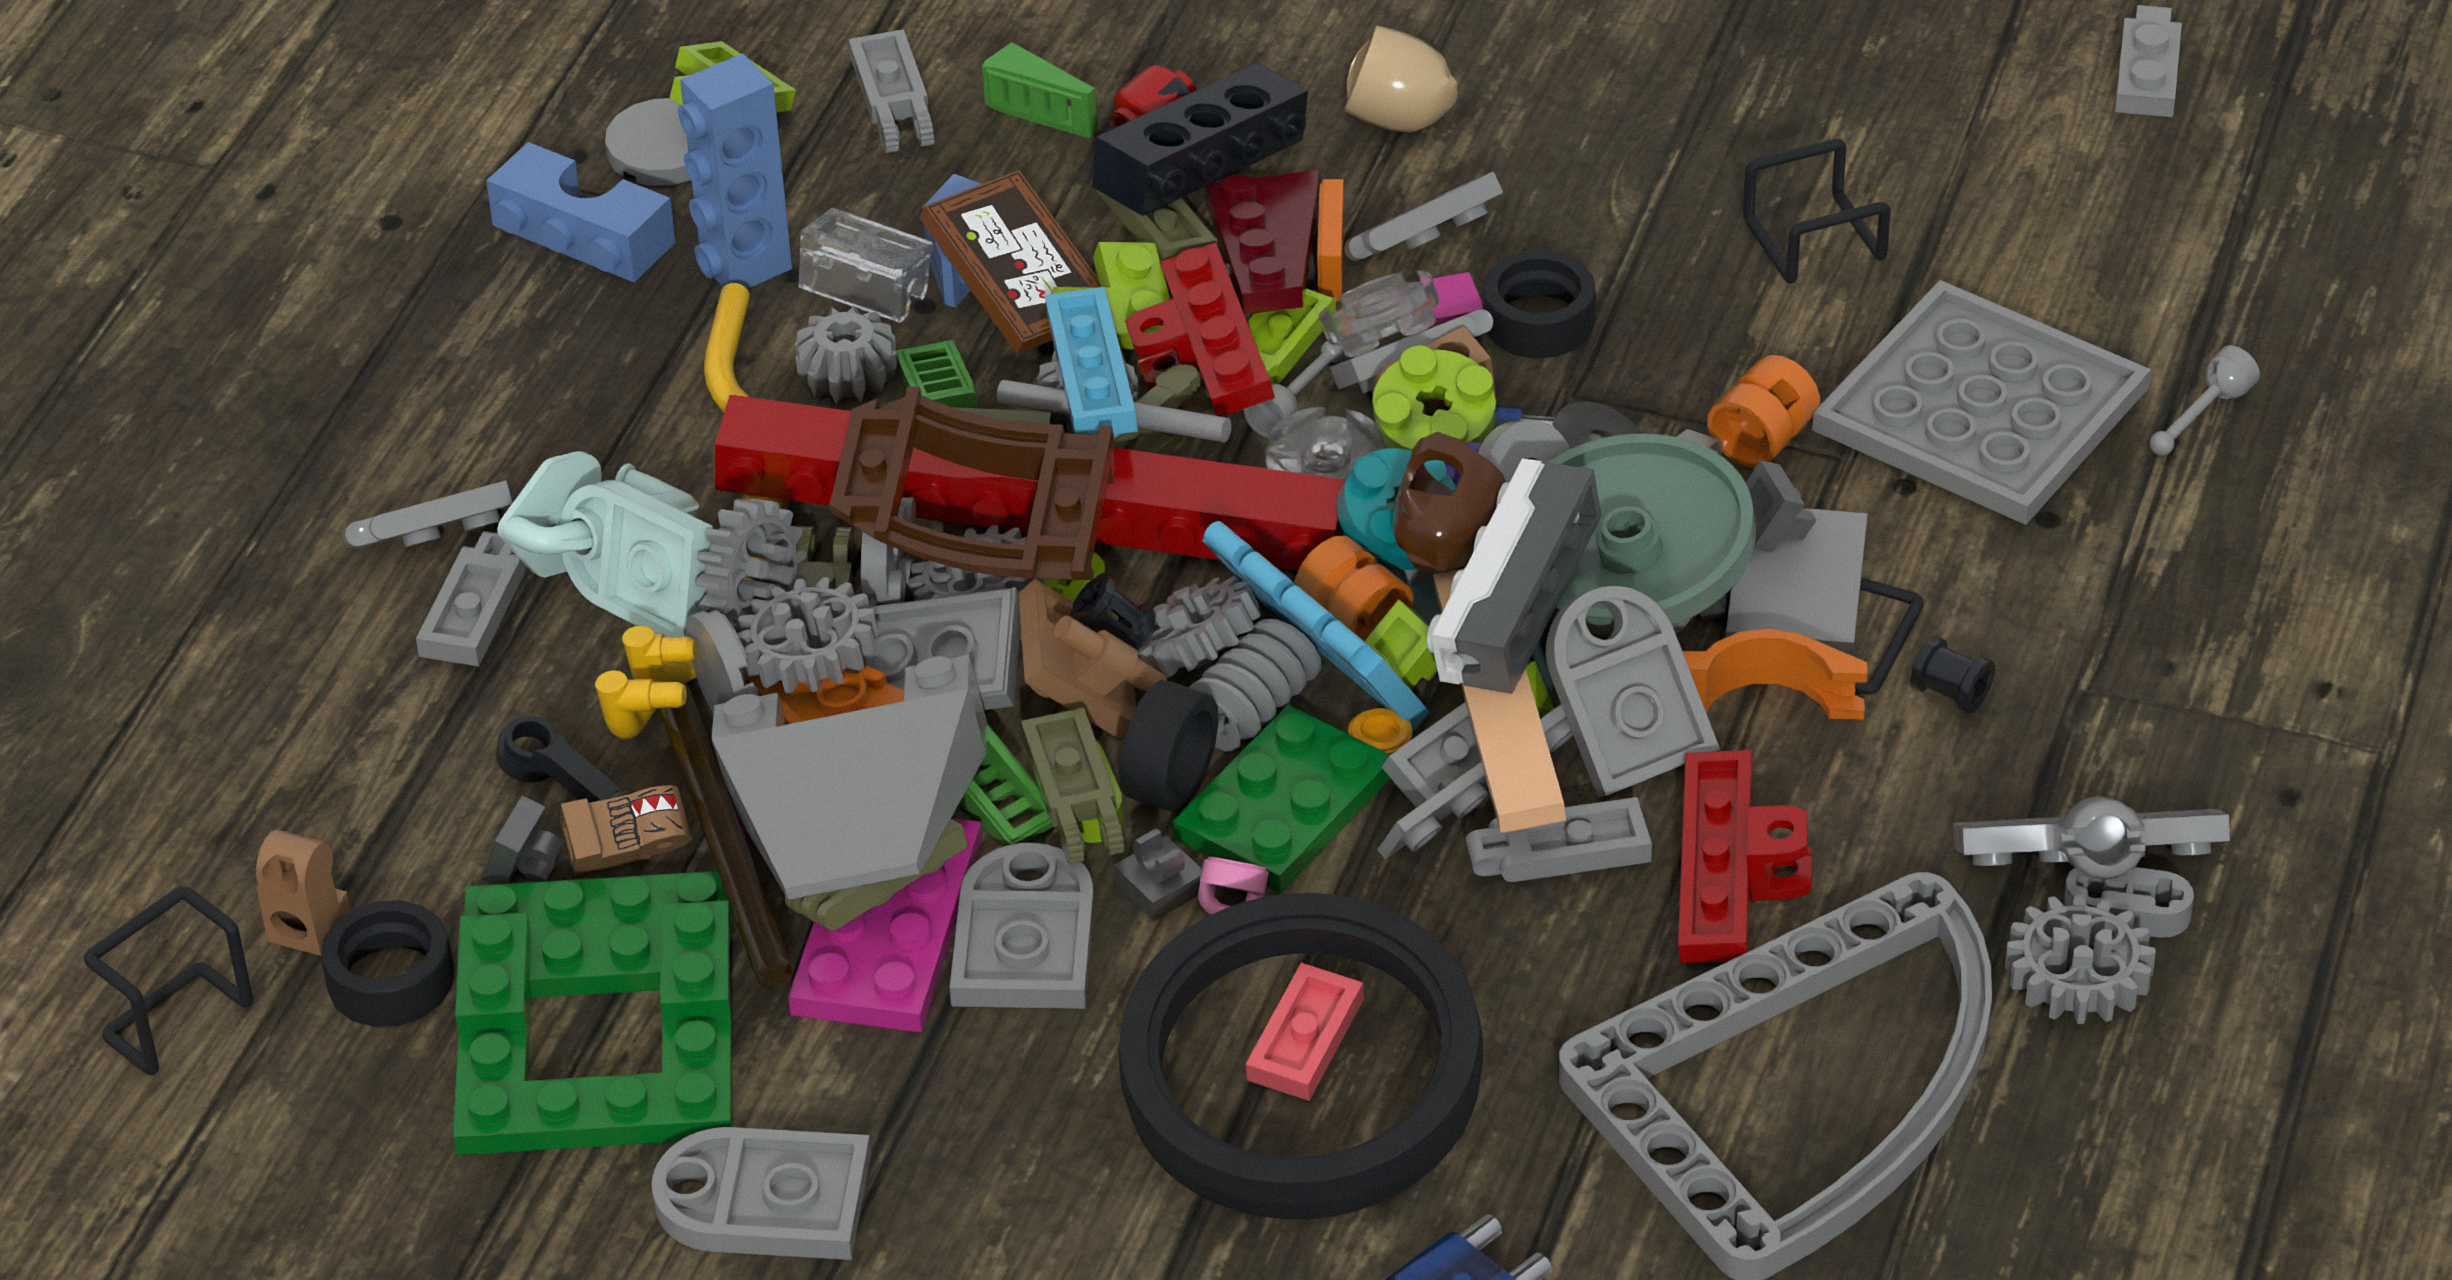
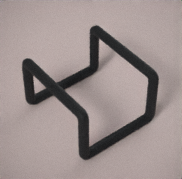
M1831 139L1751 160L1746 166L1743 201L1744 220L1787 283H1795L1798 278L1800 235L1851 222L1877 260H1884L1887 257L1891 216L1890 206L1885 202H1877L1854 208L1844 193L1846 144L1841 139ZM1834 151L1832 194L1842 212L1794 224L1788 234L1786 262L1755 215L1757 171ZM1879 214L1876 239L1863 218Z
M182 886L172 890L95 944L84 955L86 966L126 996L131 1004L129 1010L110 1022L103 1029V1040L147 1075H155L159 1071L158 1058L147 1013L192 980L202 976L242 1007H249L253 1003V994L238 926L230 917L189 887ZM184 900L225 931L237 986L208 964L198 962L186 968L146 998H143L142 993L136 986L99 958ZM134 1022L142 1053L118 1035V1033Z

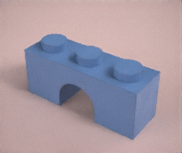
M530 142L525 144L486 180L493 226L634 283L676 243L671 199L669 197L622 179L613 189L601 196L580 198L575 160Z

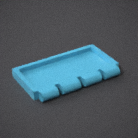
M1216 521L1206 529L1202 541L1227 569L1238 578L1239 582L1243 580L1247 582L1255 599L1280 620L1302 632L1319 653L1383 707L1392 710L1403 721L1409 720L1412 725V731L1430 714V711L1387 662L1341 621L1337 620L1299 586H1296L1262 555L1255 552L1250 545L1225 524Z

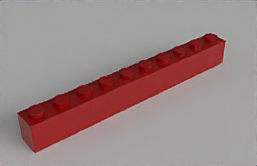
M730 395L715 441V490L830 506L852 411ZM913 447L902 497L915 498L916 518L985 528L998 525L1000 530L1007 531L1016 527L1020 528L1021 533H1028L1039 480L1007 477L976 470L938 458ZM1114 448V483H1107L1095 543L1219 560L1202 540L1204 539L1206 529L1212 523L1220 521L1276 568L1298 571L1312 550L1320 543L1339 535L1340 522L1338 520L1336 503L1337 496L1345 479Z

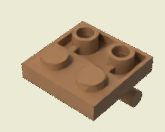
M1034 579L1018 592L1025 683L1040 696L1050 697L1070 710L1084 708L1091 726H1098L1122 740L1137 707L1135 687L1146 693L1158 681H1167L1166 675L1140 660L1135 648L1105 630L1098 632L1089 624L1083 625L1070 617L1074 602L1039 580Z

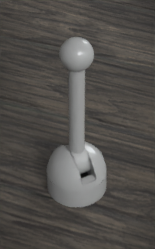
M1336 339L1327 340L1321 347V355L1287 387L1280 384H1271L1275 395L1274 399L1244 409L1245 418L1251 428L1264 437L1276 438L1281 436L1295 421L1299 409L1295 396L1329 363H1337L1343 358L1345 353L1343 344Z
M2224 346L2210 360L2206 367L2205 380L2208 389L2166 431H2159L2153 434L2150 439L2151 450L2160 456L2169 454L2174 448V440L2216 397L2230 399L2246 394L2260 378L2259 367L2252 356L2237 346Z

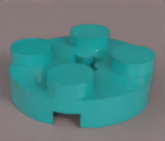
M1385 448L1361 456L1354 463L1337 496L1338 520L1347 537L1354 539L1361 546L1364 544L1370 551L1380 555L1377 559L1378 563L1393 569L1415 570L1416 568L1408 560L1407 554L1396 543L1392 531L1393 509H1389L1387 505L1393 499H1396L1412 451L1400 448ZM1431 460L1424 463L1428 473L1438 482L1455 491L1456 485L1446 474L1444 461Z

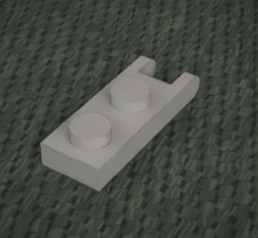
M1494 171L1460 185L1348 239L1344 246L1346 256L1353 261H1358L1374 253L1386 250L1402 241H1405L1408 250H1411L1441 236L1436 225L1452 218L1455 226L1459 227L1487 214L1488 211L1484 202L1503 193Z

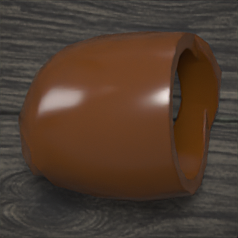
M1438 431L1421 438L1414 446L1394 502L1392 531L1397 545L1407 554L1408 560L1413 564L1414 568L1431 574L1448 572L1468 564L1474 552L1477 532L1481 526L1488 525L1496 510L1499 490L1503 483L1506 482L1503 474L1491 461L1470 449L1460 439ZM1431 460H1440L1458 469L1459 479L1455 491L1441 484L1428 473L1424 463Z

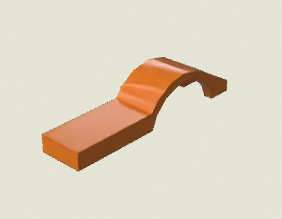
M1770 628L1741 631L1715 642L1707 651H1682L1706 713L1715 700L1730 690L1752 684H1778L1805 693L1821 705L1829 719L1864 720V699L1855 695L1856 683H1867V662L1800 633Z

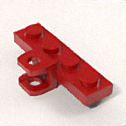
M1216 242L1201 248L1187 249L1177 256L1160 261L1172 299L1142 309L1125 320L1134 350L1139 355L1137 361L1147 389L1150 391L1155 387L1156 377L1162 372H1167V370H1156L1161 365L1173 363L1175 364L1174 366L1187 364L1189 366L1193 365L1194 368H1197V371H1200V379L1204 381L1216 416L1221 417L1274 399L1275 395L1270 379ZM1157 325L1162 326V328L1156 332L1144 333V331L1149 327Z
M1751 750L1686 753L1678 937L1681 963L1727 962L1748 952L1750 890L1752 901L1793 899L1807 895L1812 891L1813 859L1811 848L1808 847L1807 811L1799 807L1786 805L1752 807L1753 761ZM1777 828H1787L1793 832L1790 836L1783 839L1769 836L1770 832ZM1782 866H1792L1797 869L1796 873L1788 877H1780L1773 873Z

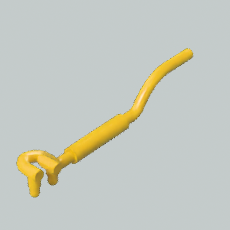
M738 283L726 284L721 289L704 360L706 386L716 405L723 413L725 412L730 395L749 397L741 389L734 373V360L750 299L748 289ZM743 494L742 500L751 501V498L771 501L779 503V509L787 510L789 500ZM634 626L623 634V645L633 679H627L624 673L613 670L601 674L595 681L603 717L611 733L620 739H632L643 730L657 708H679L686 703V687L676 681L686 684L696 678L692 665V660L697 657V642L691 637H665L664 634H654L653 630L648 626Z

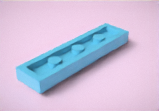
M1105 287L1045 295L1047 318L1074 433L1098 434L1100 426H1112L1114 438L1123 433L1137 432L1135 406Z

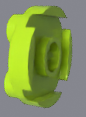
M1422 345L1412 346L1401 354L1399 361L1386 369L1374 389L1372 401L1375 424L1382 433V439L1387 448H1400L1412 451L1421 438L1437 431L1458 438L1464 444L1469 442L1483 443L1495 427L1497 411L1492 374L1488 369L1480 366L1472 359L1456 352L1432 350ZM1431 399H1440L1445 401V405L1450 407L1448 411L1438 409L1433 416L1424 414L1423 403Z

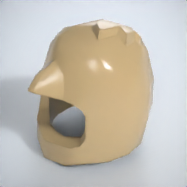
M1376 25L1371 38L1359 49L1350 66L1346 86L1348 99L1344 112L1365 123L1389 131L1411 133L1436 123L1454 105L1458 95L1457 82L1451 75L1442 54L1424 40L1399 30Z

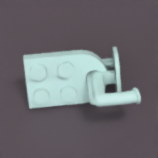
M577 451L545 460L501 518L497 528L499 537L533 573L541 577H549L568 572L576 588L593 604L636 626H648L653 630L654 634H664L665 637H686L687 617L705 611L701 610L699 604L706 595V588L695 585V580L705 573V564L698 561L697 556L699 552L709 551L711 543L707 540L705 532L707 528L713 529L712 525L697 519L700 511L698 502L690 494L655 477L637 471L635 466L630 463L624 464L620 468L615 480L601 482L602 471L598 460L585 452Z

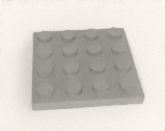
M1939 280L1813 412L1812 431L2026 525L2149 389L2152 369Z

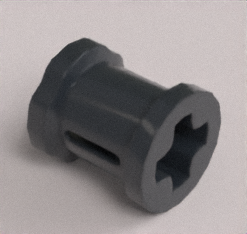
M1101 573L1096 578L1090 580L1080 591L1073 603L1070 617L1083 625L1089 624L1098 632L1105 630L1137 649L1151 632L1156 621V612L1147 604L1136 605L1115 588L1116 582L1107 573ZM1109 609L1118 615V620H1115L1108 614Z
M1934 635L1929 641L1925 642L1915 659L1910 684L1912 688L1921 692L1930 688L1958 701L1957 704L1960 710L1971 714L1980 707L1991 688L1995 675V663L1985 657L1973 660L1948 648L1945 639Z

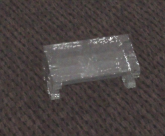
M832 207L801 230L798 288L850 306L856 305L857 308L867 312H878L879 316L900 323L909 315L911 304L910 292L912 297L921 300L926 295L929 281L930 254L933 253L934 242Z

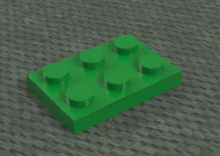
M1287 705L1173 821L1174 840L1208 857L1265 867L1266 871L1269 872L1266 887L1281 894L1391 779L1382 769V765L1390 754Z

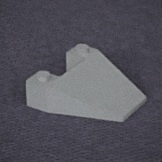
M969 655L954 658L934 656L921 661L917 665L905 667L904 701L787 724L778 693L763 696L754 694L736 696L726 703L714 706L712 743L733 808L787 899L790 900L920 874L986 756L987 719Z

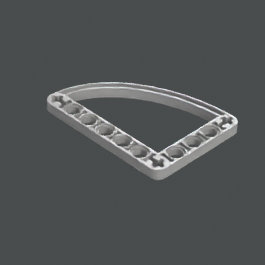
M1916 872L1906 875L1573 1036L1563 1044L1559 1051V1084L1563 1092L1725 1275L1734 1280L1767 1279L1815 1252L1857 1223L1881 1203L1925 1160L1953 1123L1972 1089L1984 1056L1992 1004L1991 963L1984 936L1970 908L1947 880L1929 872ZM1862 924H1872L1882 928L1886 934L1877 939H1863L1855 935L1851 930ZM1939 937L1953 965L1959 990V1014L1956 1028L1940 1067L1923 1095L1900 1124L1867 1157L1831 1186L1792 1212L1774 1221L1648 1081V1078L1925 942ZM1806 951H1819L1829 956L1831 961L1822 966H1809L1800 962L1797 956ZM1750 978H1764L1774 983L1776 988L1767 993H1753L1743 988L1741 983ZM1709 1005L1717 1009L1720 1015L1712 1020L1699 1021L1688 1016L1685 1011L1691 1006ZM1652 1032L1662 1037L1664 1042L1654 1048H1641L1632 1044L1629 1038L1636 1033ZM1633 1103L1640 1105L1647 1113L1635 1120H1623L1613 1115L1610 1110L1618 1104ZM1672 1147L1683 1152L1686 1158L1677 1164L1664 1165L1653 1160L1649 1154L1658 1148ZM1701 1192H1712L1723 1197L1726 1204L1715 1210H1703L1695 1207L1689 1199ZM1736 1236L1744 1244L1743 1246L1736 1248ZM1759 1245L1761 1246L1760 1250L1754 1251L1752 1249Z

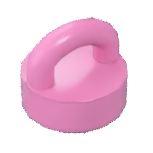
M1207 857V859L1203 860L1199 881V903L1209 915L1234 906L1221 903L1215 898L1216 886L1247 892L1246 901L1262 898L1265 895L1269 872L1266 871L1265 867Z

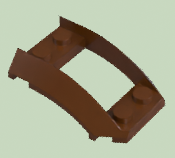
M907 387L905 397L879 407L878 400L875 399L852 409L830 500L831 513L880 542L914 556L949 567L1004 577L1092 580L1094 575L1091 562L1107 483H1114L1112 426H1100L1098 434L1064 433L1063 425L1008 421L962 411L922 396L920 387ZM913 447L938 458L976 470L1007 477L1039 480L1025 545L980 541L954 536L899 518L898 513Z

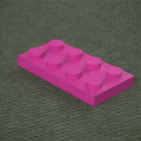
M951 818L962 824L968 847L945 861L944 865L937 871L921 876L894 893L892 898L886 903L870 908L837 930L831 931L819 925L818 922L813 923L788 997L791 1016L922 1033L957 922L961 883L969 868L976 862L981 846V822Z

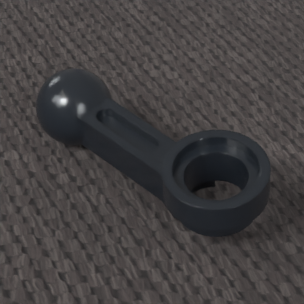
M535 716L517 718L506 725L498 736L495 753L496 761L504 773L516 780L537 782L551 776L578 800L587 798L588 803L630 795L636 792L620 788L572 748L560 731L557 733L554 727L542 718ZM521 737H533L544 743L546 748L527 752L518 748L513 741Z

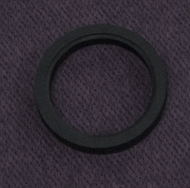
M1290 893L1253 899L1218 911L1187 928L1170 941L1153 958L1141 974L1127 1002L1120 1033L1119 1072L1121 1087L1131 1120L1139 1138L1150 1155L1180 1184L1211 1202L1238 1212L1279 1219H1314L1358 1211L1399 1194L1418 1182L1444 1159L1463 1134L1478 1098L1483 1066V1036L1476 1003L1467 979L1451 954L1436 938L1401 914L1361 899L1334 894ZM1310 953L1350 958L1387 973L1407 987L1420 1000L1430 1014L1441 1041L1439 1061L1427 1090L1417 1104L1391 1128L1360 1145L1342 1151L1309 1157H1280L1254 1153L1232 1146L1212 1136L1193 1122L1178 1106L1163 1078L1162 1060L1165 1045L1178 1017L1188 1004L1214 981L1229 972L1259 960L1282 955Z

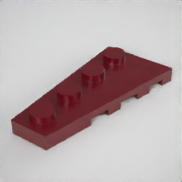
M1320 170L1257 178L1234 175L1223 179L1221 182L1205 186L1206 205L1244 315L1303 307L1309 273L1308 258L1309 254L1312 253L1313 226H1316L1318 214L1317 200H1319L1321 184Z

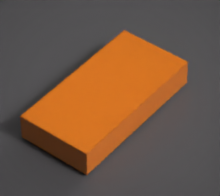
M1323 179V184H1320L1318 293L1333 297L1336 301H1342L1344 241L1343 179Z

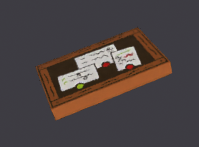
M1020 170L926 205L919 217L1016 354L1052 341L1046 312L1045 295L1051 294L1053 287H1100L1098 277Z

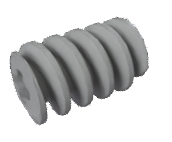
M1263 619L1253 624L1254 628L1252 631L1239 638L1237 645L1225 652L1219 658L1216 665L1209 667L1201 679L1189 687L1212 695L1218 706L1219 725L1215 744L1216 748L1235 753L1240 747V740L1248 741L1254 739L1260 732L1261 726L1269 724L1274 719L1276 711L1284 709L1289 704L1291 696L1300 694L1307 681L1313 680L1318 676L1322 669L1321 658L1312 642L1294 626L1278 619Z

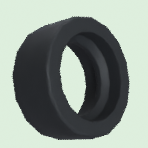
M1539 250L1523 251L1505 257L1488 270L1482 283L1483 310L1488 311L1493 318V326L1486 334L1495 345L1511 354L1530 358L1556 357L1577 349L1589 339L1595 326L1596 288L1594 277L1581 262L1565 254ZM1545 295L1559 298L1570 305L1554 312L1532 313L1519 310L1509 305V303L1525 296Z
M1163 680L1158 681L1148 689L1138 703L1129 722L1121 748L1118 768L1119 785L1126 797L1167 811L1176 812L1190 802L1208 770L1216 744L1219 725L1218 706L1212 695Z
M403 900L375 901L354 908L338 919L323 939L321 962L328 994L334 1007L351 1021L372 1027L400 1026L421 1019L442 1004L452 988L454 965L449 936L441 919L424 906ZM404 947L419 951L426 956L422 963L410 972L391 979H368L350 972L352 966L364 956L384 948Z

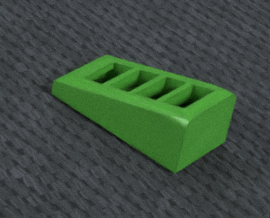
M1012 42L983 63L984 99L987 106L1011 116L1091 139L1098 134L1094 87ZM1067 99L1071 100V107L1068 106Z
M953 340L896 350L897 368L905 392L907 387H920L922 396L941 404L956 408H978V397L972 379Z
M987 724L986 756L981 763L985 770L973 777L958 805L975 821L981 822V827L1003 847L1027 843L1052 828L1038 784ZM995 779L1001 783V785L987 793H984L981 787ZM1011 794L1018 799L1001 810H998L994 805ZM1027 809L1036 815L1016 828H1013L1008 820Z

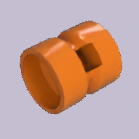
M1779 355L1765 356L1759 359L1741 377L1737 385L1732 387L1712 407L1707 420L1710 436L1722 440V453L1731 461L1741 466L1756 468L1760 460L1771 462L1787 446L1791 438L1796 436L1813 419V412L1820 406V394L1817 385L1809 373L1795 361Z
M1345 535L1334 536L1320 543L1308 554L1295 578L1296 586L1304 590L1363 641L1367 639L1398 599L1413 609L1414 595L1410 587L1388 568L1378 564L1376 558L1354 539Z

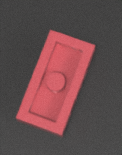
M1300 963L1245 1064L1247 1081L1310 1101L1364 1000L1363 982Z

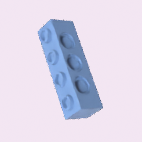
M742 53L680 79L683 105L679 107L678 115L687 135L688 153L684 154V164L693 186L694 199L690 200L689 209L698 230L699 245L695 246L694 249L697 263L707 278L714 277L722 287L729 283H738L748 289L791 270L792 262L774 85Z

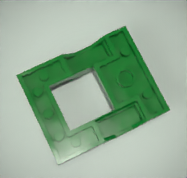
M718 871L466 886L464 916H460L455 1009L458 1029L453 1139L456 1155L678 1142L691 1134L703 1130L733 1127V1026L730 992V941L733 940V913ZM660 990V1007L663 1021L662 1073L528 1081L531 998Z

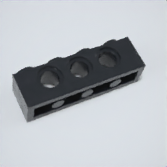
M1257 62L1097 136L1092 187L1141 216L1151 213L1302 141L1303 132L1306 127L1305 114L1308 90Z

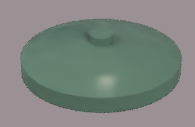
M1626 434L1587 442L1565 451L1548 461L1549 463L1593 469L1602 514L1549 620L1550 622H1553L1558 612L1576 596L1600 587L1622 586L1637 590L1654 600L1665 612L1671 624L1674 625L1699 614L1717 602L1735 585L1748 566L1756 541V522L1752 498L1739 472L1725 458L1701 444L1674 436ZM1593 604L1587 611L1586 625L1591 634L1611 635L1614 630V618L1608 608L1601 604Z

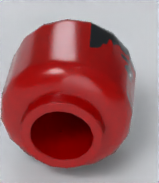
M1160 65L1149 66L1122 86L1114 96L1115 111L1112 114L1113 124L1116 128L1197 91L1192 80L1180 70L1172 72Z

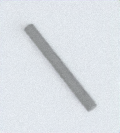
M1002 380L999 383L997 401L1000 404L1070 416L1065 392L1062 389L1010 380ZM1134 402L1137 428L1224 443L1230 436L1231 420L1229 418Z

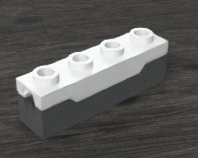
M1522 458L1510 483H1503L1498 493L1494 514L1488 525L1481 526L1478 530L1474 542V552L1466 568L1459 570L1455 574L1451 586V596L1442 614L1435 615L1429 626L1427 646L1429 652L1434 653L1440 681L1453 684L1463 683L1464 686L1513 694L1602 516L1593 469L1549 462L1542 464V461Z

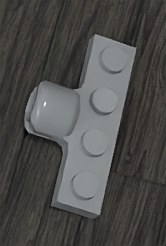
M2095 796L2078 802L2069 809L2065 817L1953 823L1954 849L1963 855H1972L1973 865L1993 866L2013 863V852L2038 851L2040 862L2069 861L2073 867L2092 878L2109 880L2121 877L2136 867L2141 857L2145 856V847L2148 845L2170 844L2171 854L2173 855L2211 853V842L2230 841L2229 814L2218 809L2135 813L2133 809L2118 800Z

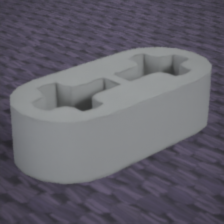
M2134 867L2121 877L2105 880L2092 878L2074 868L2069 872L2066 879L2063 903L2064 906H2072L2076 894H2083L2086 906L2096 908L2098 903L2104 898L2111 900V914L2117 916L2122 912L2130 910L2134 913L2133 929L2148 928L2150 937L2165 938L2179 935L2188 928L2192 916L2194 893L2193 888L2186 879L2178 874L2167 871ZM2089 892L2102 894L2101 898L2089 897ZM2156 901H2163L2169 903V907L2155 906Z

